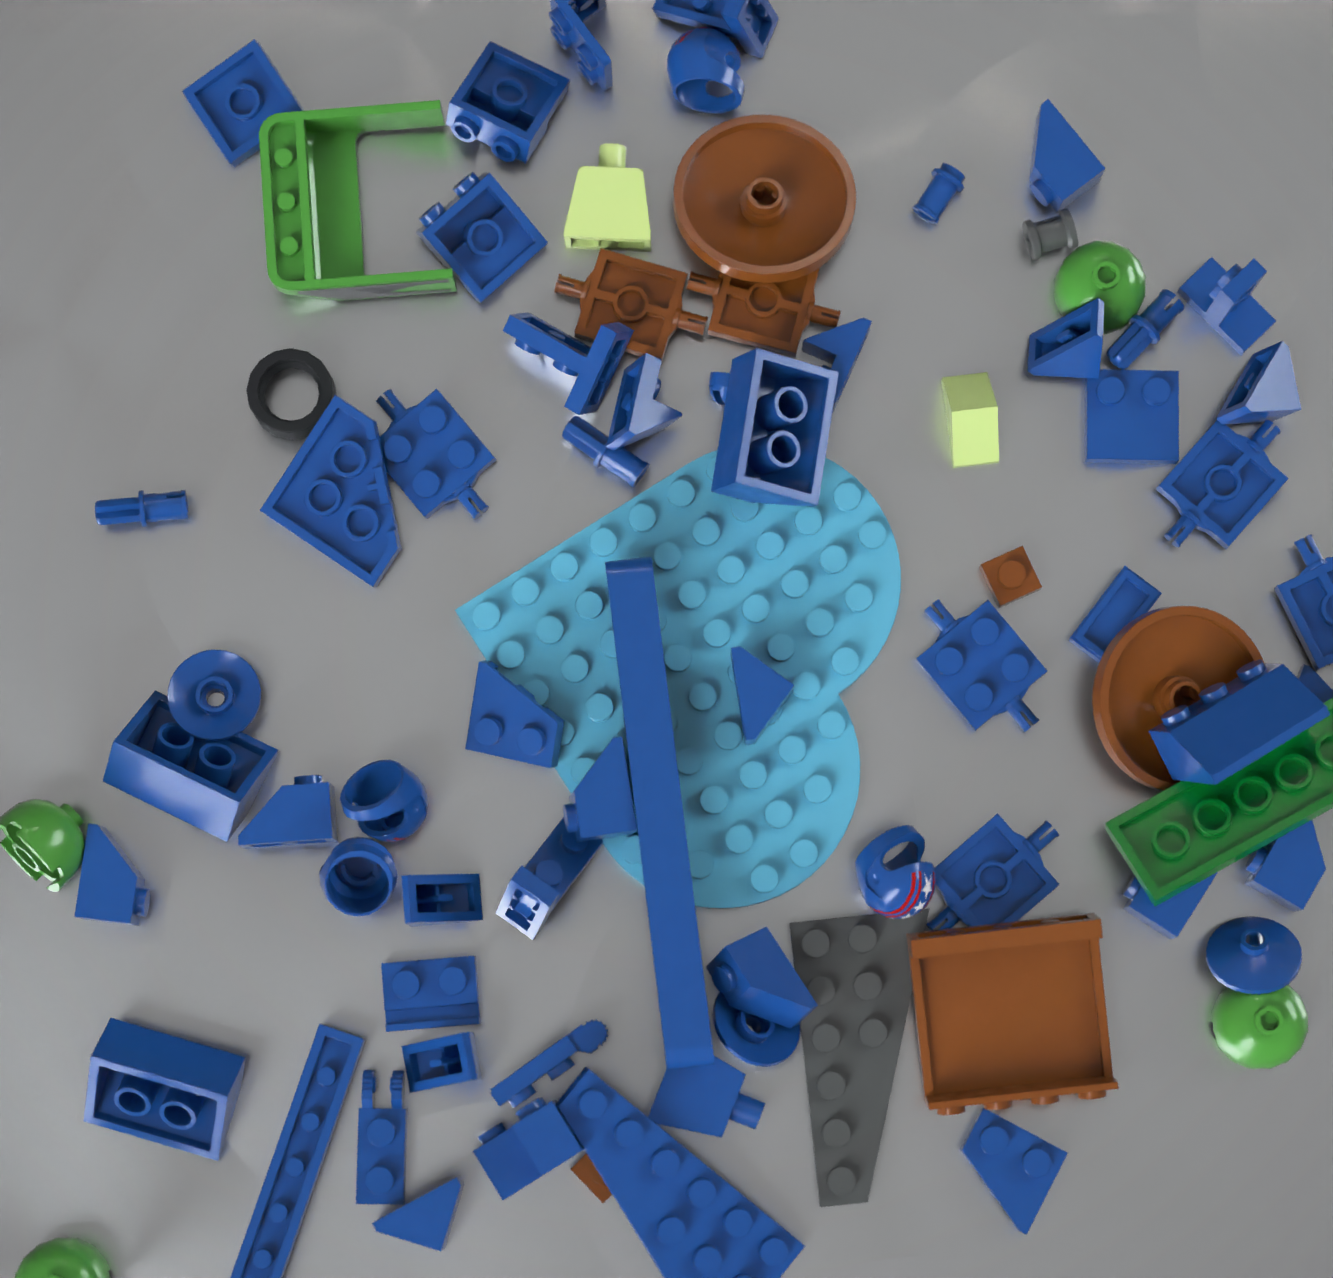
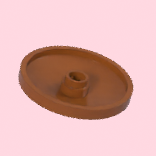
M748 115L733 118L703 133L688 148L681 159L676 172L673 191L675 220L684 240L693 252L705 263L728 276L758 283H775L797 279L827 263L847 239L856 206L854 177L840 150L816 129L797 120L776 115Z
M1170 606L1155 609L1142 614L1123 627L1102 655L1094 678L1092 693L1093 716L1096 729L1105 750L1115 764L1138 783L1159 791H1164L1180 782L1172 779L1149 730L1162 723L1161 716L1167 711L1181 705L1189 707L1200 700L1199 693L1202 690L1220 682L1227 684L1238 677L1236 671L1242 666L1256 660L1263 661L1252 639L1242 628L1226 616L1196 606Z

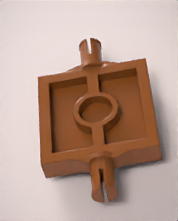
M600 248L594 270L586 278L585 282L559 274L557 278L558 283L556 282L554 293L580 299L581 312L574 332L575 338L593 343L602 324L620 322L634 330L624 352L640 357L648 353L663 361L668 341L677 328L703 336L708 321L707 316L704 317L682 310V295L688 279V273Z
M820 268L797 279L775 283L749 282L728 276L722 272L719 273L718 278H713L691 271L686 288L688 291L691 290L712 296L713 313L708 327L709 335L791 357H796L801 336L810 322L836 328L841 310L838 311L815 305L814 288Z

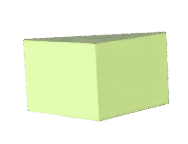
M988 373L942 377L953 468L998 463V406Z

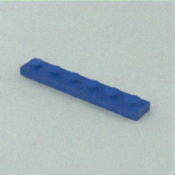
M319 1024L230 1278H283L366 1039Z

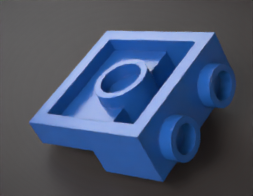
M490 41L450 100L446 125L450 126L453 134L464 142H473L476 139L491 146L493 153L503 161L512 162L518 159L527 163L545 135L549 119L567 93L570 79Z
M471 172L454 186L452 190L457 196L450 203L443 207L440 202H437L420 216L419 221L423 226L416 233L445 267L452 268L454 275L475 300L482 302L548 242L491 173H482L477 177L474 172Z

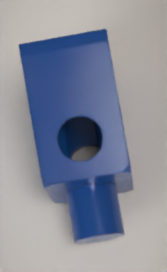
M714 1055L715 1064L671 1070L666 1069L648 1118L659 1125L722 1137L728 1120L755 1130L765 1103L739 1093L746 1074Z

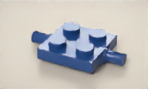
M391 389L383 394L393 404L394 408L380 395L376 403L392 419L387 431L380 436L386 471L422 515L428 519L444 504L456 501L457 499L472 515L473 519H477L481 514L471 503V500L485 513L489 506L485 504L472 487L479 475L496 462L497 459L440 391L435 389L418 405L408 409L404 407Z
M1266 419L1249 439L1248 437L1236 434L1226 424H1221L1216 420L1156 488L1159 493L1176 506L1181 515L1169 531L1164 534L1165 538L1170 541L1180 529L1183 530L1171 543L1172 545L1179 548L1196 528L1206 532L1222 547L1227 549L1289 479L1271 464L1264 452L1274 438L1281 433L1280 429L1275 426L1265 438L1262 437L1272 426L1273 422Z
M1310 534L1294 542L1306 568L1297 577L1276 586L1274 590L1314 670L1317 671L1333 663V557L1323 559L1313 539V535Z
M940 599L936 600L933 606L943 619L940 618L931 606L924 612L940 629L941 633L935 644L917 657L916 660L975 731L993 716L1008 711L1025 733L1031 726L1020 712L1025 715L1032 725H1035L1040 719L1034 715L1022 698L1028 688L1047 673L1046 668L989 600L970 615L958 618L957 620L940 602Z
M997 813L934 868L936 872L935 887L942 894L947 907L927 923V927L932 931L944 920L947 922L938 930L951 929L959 921L966 926H977L1020 920L1060 885L1044 867L1039 854L1044 847L1059 836L1056 829H1053L1040 840L1039 837L1052 827L1048 821H1044L1038 829L1025 838L1014 832Z

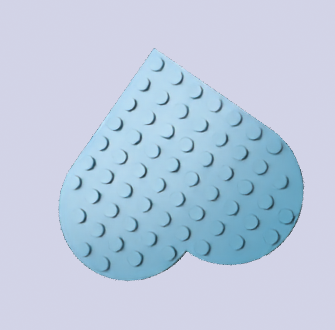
M717 450L705 454L455 610L484 658L495 663L498 666L497 670L512 683L522 685L533 694L539 705L550 708L565 721L558 766L554 768L570 793L574 791L612 738H623L635 813L605 562L651 556L695 907L707 909L748 907L777 898L796 888L811 877L834 852L844 836L854 813L860 785L859 746L853 723L839 694L853 685L867 671L886 643L899 606L901 568L895 537L879 504L853 475L826 457L818 506L809 507L751 503L711 492ZM741 646L794 684L793 692L756 743L751 745H745L730 655L732 647ZM638 829L632 835L602 839L603 845L613 859L630 876L644 886Z

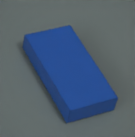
M1124 566L1069 638V641L1099 663L1107 646L1118 632L1135 618L1147 613L1162 593L1128 567Z

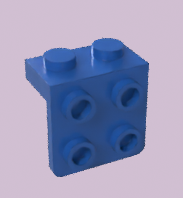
M550 0L551 11L548 15L553 23V26L550 27L552 35L564 50L571 47L579 57L580 61L577 62V66L585 79L591 85L598 82L602 89L606 91L613 86L612 62L608 54L584 24V22L606 7V0Z

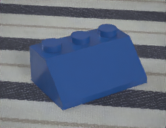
M759 348L732 359L711 492L751 503L818 506L839 372Z
M1256 660L1239 668L1236 671L1238 677L1229 683L1220 682L1202 690L1199 693L1200 700L1189 707L1181 705L1164 713L1161 716L1162 723L1149 730V733L1173 780L1216 785L1326 718L1330 713L1327 707L1284 664L1263 663L1262 660Z
M155 690L113 741L103 782L228 842L247 816L277 756L278 749L243 732L228 739L216 741L194 737L184 731L174 720L169 709L167 696Z
M110 1018L90 1057L83 1121L218 1161L240 1094L246 1057Z

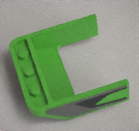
M440 100L282 112L269 116L262 123L259 130L267 271L272 284L277 290L288 295L340 301L457 292L452 268L365 275L356 150L357 139L365 132L445 126V118Z

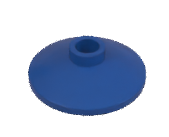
M206 650L190 656L175 670L168 686V705L176 723L190 735L212 741L228 739L246 729L256 717L261 703L260 682L251 665L237 654L225 650ZM213 693H221L225 698L221 705L211 706L207 703L208 697Z
M1248 916L1230 920L1212 933L1206 947V961L1214 977L1228 988L1247 994H1266L1282 989L1294 980L1301 968L1302 950L1296 936L1284 925L1268 918Z
M721 992L717 995L712 1014L714 1027L721 1042L734 1056L751 1065L767 1067L783 1062L794 1052L800 1039V1023L791 1029L733 1008Z

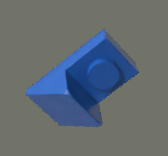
M864 317L806 338L802 343L801 350L804 353L832 364L831 367L823 364V368L839 372L833 412L870 331L872 321Z
M645 353L624 369L606 448L613 451L664 430L682 417L680 411L655 400L661 388V380L658 379L662 360Z

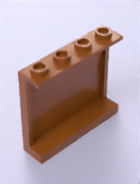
M1095 913L906 933L924 1101L929 1110L937 1109L938 1115H956L965 1112V1106L984 1104V1109L1001 1110L1012 1107V1101L1031 1099L1032 1104L1045 1105L1059 1102V1095L1078 1093L1079 1099H1098L1106 1096V1090L1119 1089L1118 1081L1113 1077L1099 946V938H1103L1101 919Z

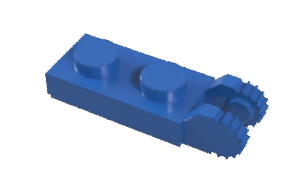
M591 1019L590 1022L586 1021L584 1026L580 1025L491 1088L490 1094L500 1107L509 1102L514 1109L536 1093L532 1084L548 1074L553 1081L572 1068L575 1063L570 1058L577 1052L592 1054L598 1049L599 1045L603 1046V1043L606 1042V1037H608L606 1025H603L602 1021L599 1022L597 1019L595 1021Z
M374 1070L363 1071L362 1108H359L356 1204H405L408 1109H404V1071H393L390 1078L392 1108H375L377 1077Z

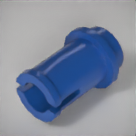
M942 163L940 168L933 169L931 172L933 179L918 202L912 207L918 216L932 224L938 223L940 216L955 193L962 192L964 189L962 182L965 176L958 169L947 163Z

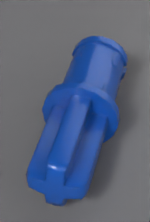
M1162 289L1156 299L1140 315H1133L1130 318V326L1107 349L1106 355L1114 366L1121 370L1127 369L1150 344H1157L1159 342V334L1184 310V304L1180 299L1174 304H1169L1164 310L1167 304L1176 296L1173 292Z
M574 416L564 427L562 432L563 439L594 460V466L597 468L601 465L629 483L633 488L640 482L649 468V463L641 460L624 447L615 451L606 448L608 436L580 416Z
M144 490L138 492V497L99 500L95 503V517L99 525L141 521L142 527H147L150 522L189 519L186 490L158 494H145Z

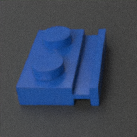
M476 956L381 963L386 1032L481 1024Z

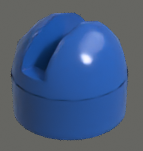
M710 372V396L719 405H725L730 373Z

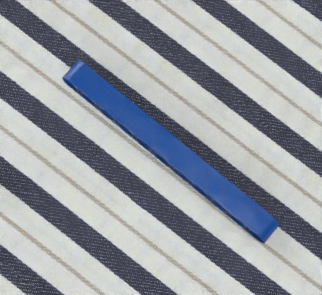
M649 556L605 562L666 1066L667 1070L711 1065L715 1064L652 558Z

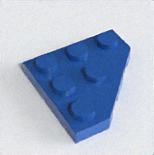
M335 395L260 511L372 587L378 586L400 552L399 533L377 422L341 397Z

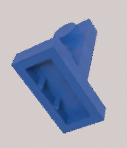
M656 0L652 8L659 18L696 28H713L726 36L737 38L746 54L763 58L779 20L768 0Z
M1211 257L1177 291L1240 355L1244 354L1276 322L1251 296L1267 272L1255 258L1243 269L1236 263L1226 271Z
M529 312L511 314L503 329L505 333L516 338L515 345L520 349L535 355H539L541 352L554 360L552 365L559 371L571 376L578 375L564 407L578 415L597 412L634 330L620 322L602 324L590 347Z
M563 817L525 867L521 865L511 878L496 914L534 940L544 927L552 910L603 845V840L576 843L575 832L567 833Z

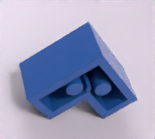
M539 1097L515 1112L520 1121L512 1125L511 1128L506 1130L501 1122L478 1137L482 1146L473 1152L502 1200L510 1197L584 1150L556 1106L557 1100H552L546 1104L544 1099Z

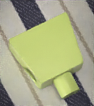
M615 143L602 144L599 146L598 166L579 167L564 227L565 248L594 250L603 248L616 251L651 252V230L643 170L639 168H626L627 148L624 145Z

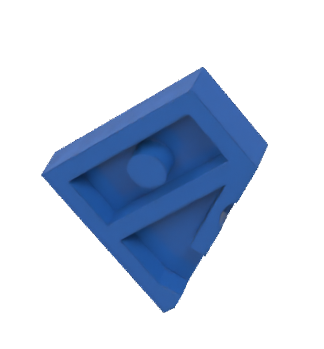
M487 660L480 661L465 749L547 768L557 767L565 721L550 708L539 705L534 695L522 685H515L497 670L498 666L495 663Z
M981 1108L960 1150L1010 1217L1017 1230L1027 1235L1068 1153L987 1109Z

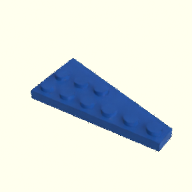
M585 1067L557 1101L556 1106L599 1172L602 1180L622 1209L663 1278H780L805 1247L792 1234L589 1068Z

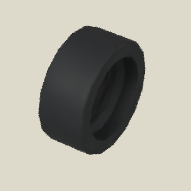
M293 348L274 351L261 359L250 373L246 389L249 407L261 426L274 436L289 440L307 438L336 395L334 381L323 362L307 351ZM295 368L304 370L314 378L318 386L319 396L317 405L310 414L302 419L290 421L280 419L270 411L266 404L265 392L267 384L275 374L285 369Z

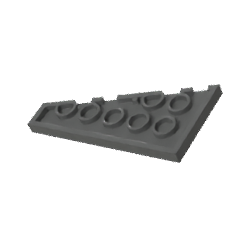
M930 908L923 909L920 913L904 919H891L881 914H870L789 923L794 969L818 1004L800 1022L820 1207L868 1202L912 994L906 933L925 931Z

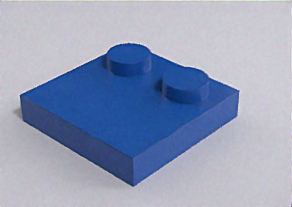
M255 39L182 91L228 162L234 167L260 150L259 130L262 123L269 116L282 112L304 111L260 43Z
M1100 369L1099 379L1085 378V463L1177 464L1179 461V371Z

